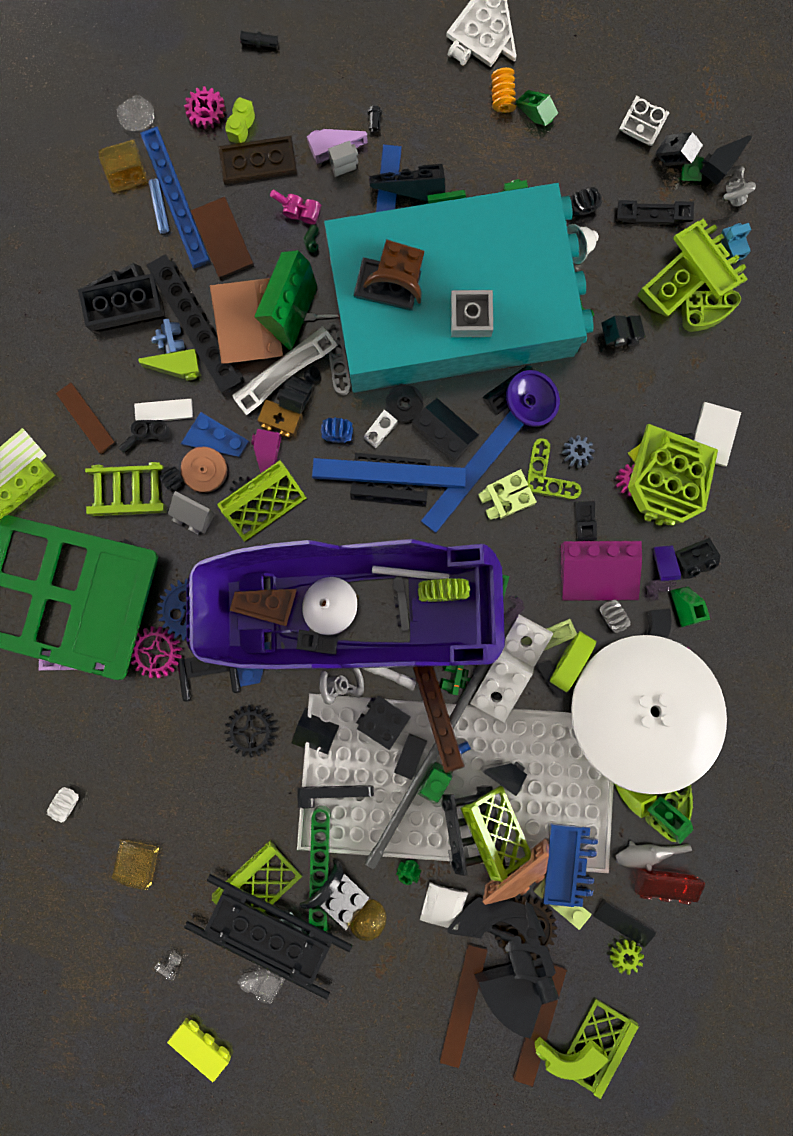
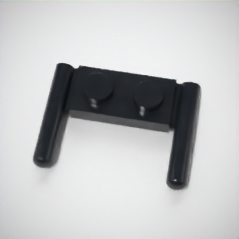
M196 657L177 660L179 663L178 672L182 699L185 702L190 700L187 679L190 677L229 671L232 692L238 693L240 691L236 667L206 663Z

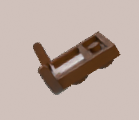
M386 239L378 270L367 277L363 287L366 288L376 282L395 283L408 289L415 296L417 303L420 304L422 293L417 279L425 251Z

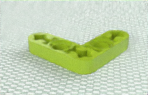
M544 438L537 439L532 447L527 487H530L534 494L567 500L577 499L582 492L578 483L545 477L550 443ZM543 443L546 449L543 450L541 457H534V454L536 456L539 455V448H536V446ZM535 461L543 463L541 471H536L533 468ZM537 480L538 484L543 485L544 481H547L545 491H542L543 487L541 486L533 489V485H530V482ZM556 483L559 486L558 492H550L549 484ZM563 484H565L564 489H570L573 486L574 490L577 491L573 496L570 495L569 491H564V495L560 494Z

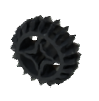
M248 705L247 711L244 706H241V713L234 710L233 712L236 717L231 715L228 717L232 723H225V726L230 727V730L224 731V734H230L231 736L225 740L226 742L233 741L229 746L230 749L237 746L236 754L243 750L242 757H245L247 752H249V757L252 758L254 757V751L257 756H260V749L266 753L268 749L265 745L273 746L269 739H276L275 735H271V732L277 731V728H271V725H274L276 721L269 722L268 719L272 717V714H268L265 717L264 714L267 710L264 708L259 712L260 706L258 705L254 711H252V705ZM247 715L245 727L236 729L238 721ZM253 715L259 717L264 722L265 727L256 726ZM250 726L255 730H260L253 733L252 737L247 732H242L249 729ZM266 733L263 742L259 746L254 747L255 737L258 734ZM236 735L245 736L248 746L243 745Z

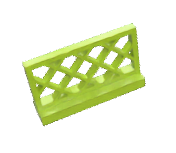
M279 460L217 505L245 542L305 500L306 496L287 468ZM287 476L289 479L287 486H278L280 479ZM266 489H273L272 497H263ZM277 489L286 490L284 499L276 498ZM290 491H296L300 494L294 500L288 499ZM258 500L256 508H247L248 502ZM261 501H270L268 510L260 509ZM274 502L283 503L282 508L278 511L273 510ZM235 511H242L240 520L232 519L230 515ZM246 512H255L253 521L244 520ZM259 513L267 514V518L263 522L257 521ZM243 524L252 525L251 530L243 534Z
M498 786L475 802L460 808L491 880L502 882L508 877V874L531 859V851L503 786ZM498 793L501 797L500 806L493 804L495 795ZM482 803L487 804L485 815H482L478 808ZM492 807L499 809L496 820L490 818ZM503 811L507 812L509 816L507 824L501 822ZM488 821L495 822L493 833H490L487 829ZM500 825L506 827L504 838L497 835ZM511 829L516 832L515 842L509 840ZM496 838L503 840L500 851H497L495 848ZM507 843L514 845L512 855L505 853ZM519 847L525 853V856L521 859L516 858ZM504 856L511 858L509 867L506 869L503 866Z
M270 840L226 882L238 888L243 884H252V895L258 898H265L266 902L268 898H271L268 903L274 904L302 877V874L276 848V845ZM275 854L281 860V867H269V860ZM258 870H267L266 880H254L255 873ZM269 871H280V880H268ZM283 871H292L296 875L291 881H282ZM254 884H266V894H254ZM268 884H280V891L277 894H268ZM221 888L212 893V901L216 905L224 891ZM254 907L262 912H265V910L261 908Z
M595 999L566 1055H571L572 1052L575 1054V1046L578 1043L585 1042L587 1044V1041L590 1039L599 1038L601 1048L606 1052L610 1051L607 1055L609 1060L600 1069L598 1074H594L595 1080L592 1085L585 1082L584 1079L574 1081L601 1099L639 1028L638 1023ZM597 1005L605 1010L606 1018L595 1019L594 1011ZM619 1018L625 1022L622 1029L613 1031L610 1020ZM608 1021L611 1032L600 1034L597 1023ZM595 1024L597 1035L586 1038L584 1029L586 1026ZM612 1035L614 1039L613 1046L604 1049L601 1038Z

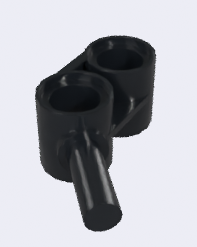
M136 420L131 425V435L118 448L124 453L136 440H165L170 435V428L162 420ZM144 426V433L137 434L138 428ZM159 426H164V431L161 434H156V429Z

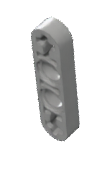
M331 322L325 329L328 333L332 331V328L338 331L336 332L337 340L334 341L342 348L340 354H333L332 351L328 352L333 386L338 395L344 396L350 392L351 385L343 332L339 323ZM338 363L345 366L344 371L341 373L334 370V366ZM335 377H343V383L347 385L344 388L345 390L341 391L339 387L337 388V386H340L339 378L335 379Z

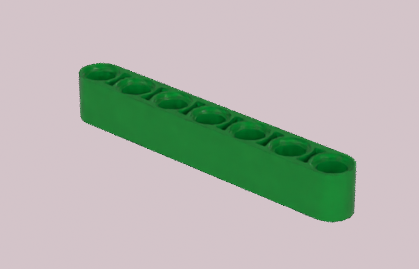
M324 805L317 806L311 818L309 898L329 878L330 810ZM316 813H325L326 819L319 820L316 817ZM323 832L326 838L320 840L315 834ZM319 851L323 852L325 854V858L318 859L316 858L315 853ZM317 871H321L324 873L325 877L319 879L315 876L314 873ZM318 906L310 908L309 923L327 932L328 915ZM321 911L324 916L317 918L314 916V912Z

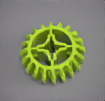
M434 579L422 581L418 584L419 600L422 602L464 600L469 597L470 586L469 581L466 579Z

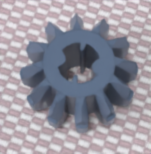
M577 435L575 440L571 437L569 438V443L563 445L566 449L562 451V454L568 455L564 461L571 460V467L575 463L577 468H580L582 464L587 466L589 464L588 460H593L594 457L591 454L595 453V449H589L593 442L587 444V437H584L581 441L580 435ZM577 448H579V451L582 452L580 456L578 455V452H575Z

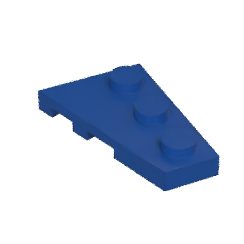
M200 412L181 445L195 448L210 447L221 454L240 458L250 442Z

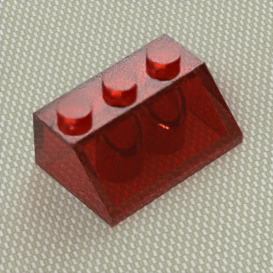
M637 868L635 892L642 899L651 900L652 897H659L660 901L671 902L674 899L679 900V903L691 905V902H698L705 887V882L696 875L652 869L648 871L644 868Z

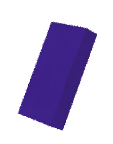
M673 546L654 547L653 553L661 581L680 580L681 573Z

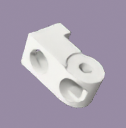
M384 410L367 431L364 439L376 448L391 430L397 426L398 421Z

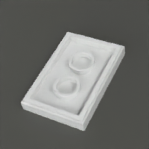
M704 402L696 427L694 441L718 449L715 464L726 467L741 412Z

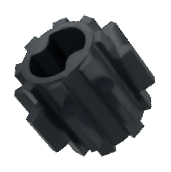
M167 466L161 470L163 474L159 478L168 490L172 488L176 490L182 486L181 482L184 479L175 466L171 468Z

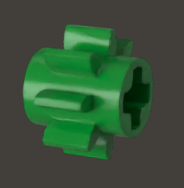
M407 860L405 863L400 862L396 875L399 876L398 879L401 883L411 885L412 882H418L422 870L419 869V865L415 861Z

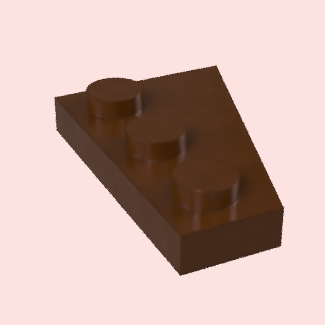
M297 588L235 591L229 611L287 626Z

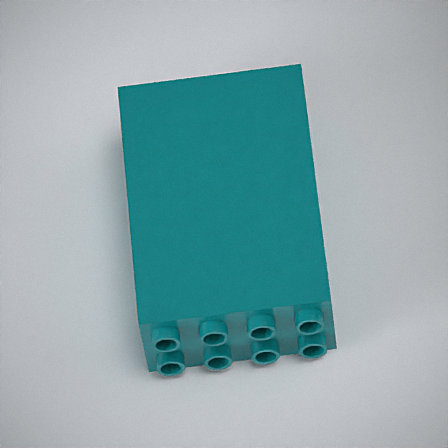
M559 183L324 221L353 393L575 356L581 344L586 343L587 333L593 332V317L590 309L582 310L580 295L586 294V279L583 271L575 272L573 258L579 257V241L576 233L568 234L566 220L572 219V203L569 195L561 197ZM386 239L425 251L420 267L421 276L418 284L421 289L422 299L419 304L415 298L412 311L354 298V291L363 257L380 261ZM452 290H493V333L491 337H451Z

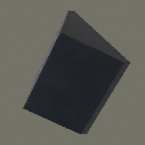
M305 708L291 743L305 748V743L308 742L309 748L317 750L320 747L319 752L328 755L339 725L332 722H324L315 715H312L310 718L308 717V709Z

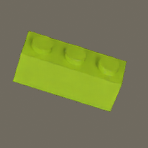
M681 252L649 281L637 296L651 310L668 317L705 282L684 253Z

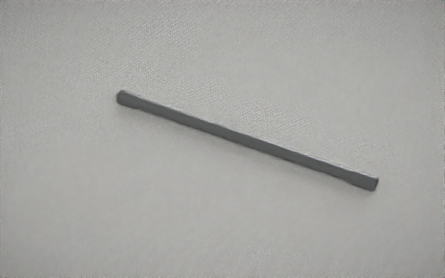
M483 664L476 667L470 682L449 716L453 729L492 664ZM436 742L433 744L379 841L365 861V865L368 867L376 868L385 848L439 755Z

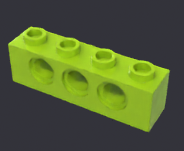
M36 457L0 487V520L3 516L10 514L55 476L44 461Z

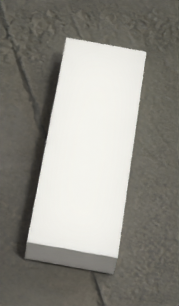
M192 399L134 404L136 420L171 421L193 419Z

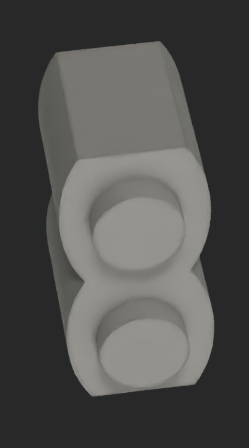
M350 141L328 148L329 161L335 177L356 169V164L359 162L355 144L351 145Z

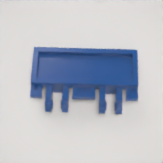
M550 824L549 858L545 874L543 904L583 907V898L575 897V895H593V891L590 889L576 888L577 883H594V878L586 877L587 858H579V855L597 856V851L580 849L581 843L598 844V839L590 838V827Z

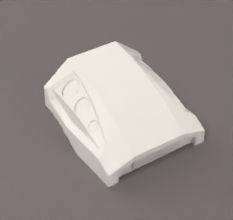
M636 96L619 130L652 146L669 115V111L666 110L665 112L663 108L653 106L645 99H639L640 97Z
M429 882L420 920L448 928L463 911L468 892H462L453 888L449 889L445 886L442 887ZM459 922L453 929L458 930Z

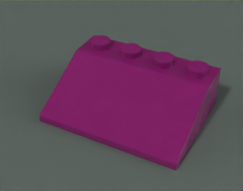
M564 541L561 543L562 601L639 600L642 541Z

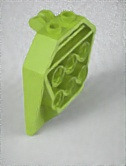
M647 424L628 484V489L639 512L645 514L644 519L646 521L654 519L657 525L664 523L674 526L705 511L718 449ZM657 454L661 456V462L657 460ZM674 461H677V462H678V464H679V468H678V469L675 467ZM692 467L695 468L696 475L692 473ZM650 476L654 477L655 484L651 483ZM668 482L672 484V491L668 488ZM686 489H688L690 492L689 497L685 493Z

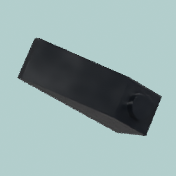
M748 135L717 148L712 155L708 153L701 162L704 166L699 172L718 185L727 175L752 137Z

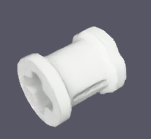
M456 40L451 45L447 55L456 58L463 66L469 60L472 51L459 45V42Z

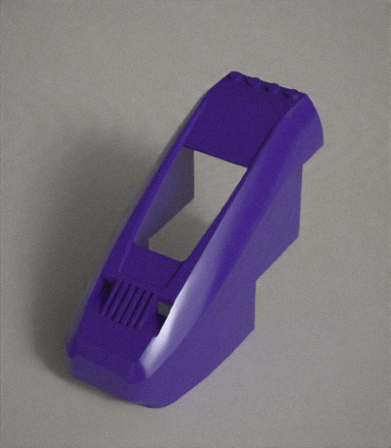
M414 539L341 546L304 540L233 550L206 558L198 562L191 571L186 584L187 645L192 654L200 661L236 668L357 669L491 664L499 658L505 646L502 566L494 551L485 544L445 547ZM373 566L447 573L449 574V579L460 578L469 581L470 592L467 599L422 602L419 600L418 584L430 579L407 577L409 579L410 642L338 640L336 655L296 649L299 630L309 631V626L305 622L302 613L304 596L307 590L322 578L337 577L346 582L397 577L372 573ZM270 577V589L297 588L287 626L229 611L235 591L264 590L263 578ZM264 633H271V650L264 649ZM281 642L285 645L284 649L281 648Z

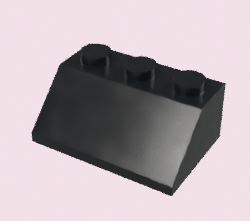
M438 398L428 404L412 421V427L453 463L479 436L477 432Z

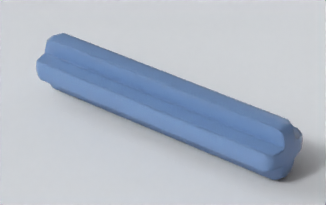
M156 178L150 179L149 187L158 230L162 234L168 233L169 226L160 183Z

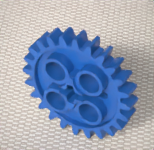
M187 578L185 579V584L177 580V587L170 584L172 590L165 589L164 591L167 596H160L164 602L157 604L159 607H162V610L157 611V613L163 615L158 620L166 622L162 626L163 629L169 627L168 634L175 632L174 638L176 639L179 635H182L183 641L186 639V621L183 626L180 623L186 614L184 609L186 602H181L179 596L181 593L186 592ZM173 610L181 611V617L179 619L175 620L171 618V612Z

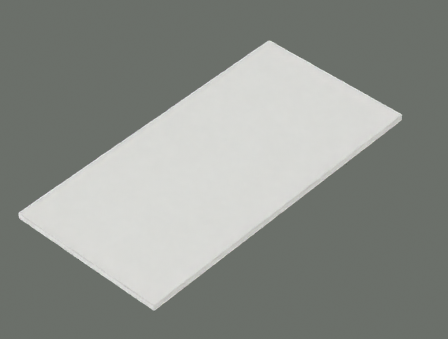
M309 693L308 717L311 718L312 715H315L324 722H332L339 725L328 755L319 752L320 747L314 750L309 748L308 742L305 743L302 787L373 785L374 796L315 798L314 808H300L297 850L311 851L312 814L317 806L324 805L330 810V853L369 855L435 743L423 702L385 699L411 716L392 748L388 750L357 730L359 725L356 722L362 713L366 715L370 709L367 707V704L371 698L336 696L332 704H325L321 694ZM445 703L450 716L456 704ZM467 705L453 730L458 745L467 741L471 750L462 754L465 767L453 771L452 779L443 794H454L455 799L475 795L477 793L476 787L482 785L492 786L494 790L501 785L483 773L481 767L509 761L512 764L518 762L526 768L523 772L527 774V777L517 796L505 788L504 790L530 851L543 839L547 838L549 840L551 823L590 827V838L598 839V844L581 843L580 849L597 851V856L579 855V858H587L586 872L609 873L614 783L602 776L585 757L575 736L572 713L513 708L505 722H502L473 705ZM409 733L427 740L412 780L394 773ZM438 755L435 762L442 765L440 755ZM417 792L385 848L383 857L450 861L448 850H451L445 811L441 804L442 797L437 804H433L418 795ZM498 793L494 799L495 804L500 806L501 797ZM463 806L456 807L458 819L464 818L460 809ZM503 811L501 822L507 824L509 816L507 812ZM316 813V817L319 820L326 819L325 813ZM468 825L460 827L461 839L472 836ZM500 825V834L504 838L506 827ZM511 829L509 840L515 842L516 832ZM323 832L315 834L320 840L326 838ZM507 843L505 853L512 855L514 845ZM476 844L465 846L468 848L469 858L480 855ZM519 847L516 858L521 859L525 856V853ZM505 857L506 865L504 866H509L511 858Z

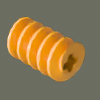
M500 68L491 75L492 107L500 113H510L516 109V105H514L516 93L513 90L515 89V84L513 83L515 77L512 76L515 71L512 68Z

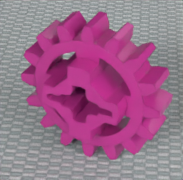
M205 86L203 91L196 88L197 93L190 92L191 98H186L187 104L184 105L186 116L191 124L196 122L197 128L201 125L204 126V129H207V125L214 128L213 123L220 124L219 117L224 118L223 111H226V108L223 105V97L220 98L219 92L214 94L213 88H210L209 91L206 90Z

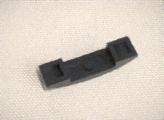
M618 200L617 220L648 225L692 222L694 220V202L675 201L674 204H637V201Z

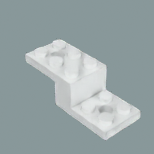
M519 614L505 638V646L501 655L495 662L491 663L492 665L470 704L505 722L533 675L534 666L549 643L553 633ZM528 636L531 638L532 643L524 645L521 642V638ZM493 692H499L502 695V698L500 700H495L492 698L491 694Z

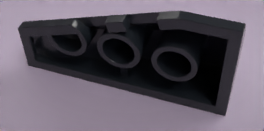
M443 164L421 165L415 171H409L408 168L402 169V172L396 175L393 172L369 176L371 188L428 201L427 195L446 193Z

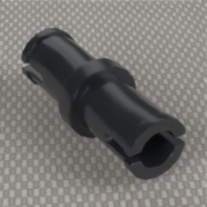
M241 31L240 33L241 44L245 43L256 45L259 48L265 46L277 49L278 36L265 35L262 32L251 33Z

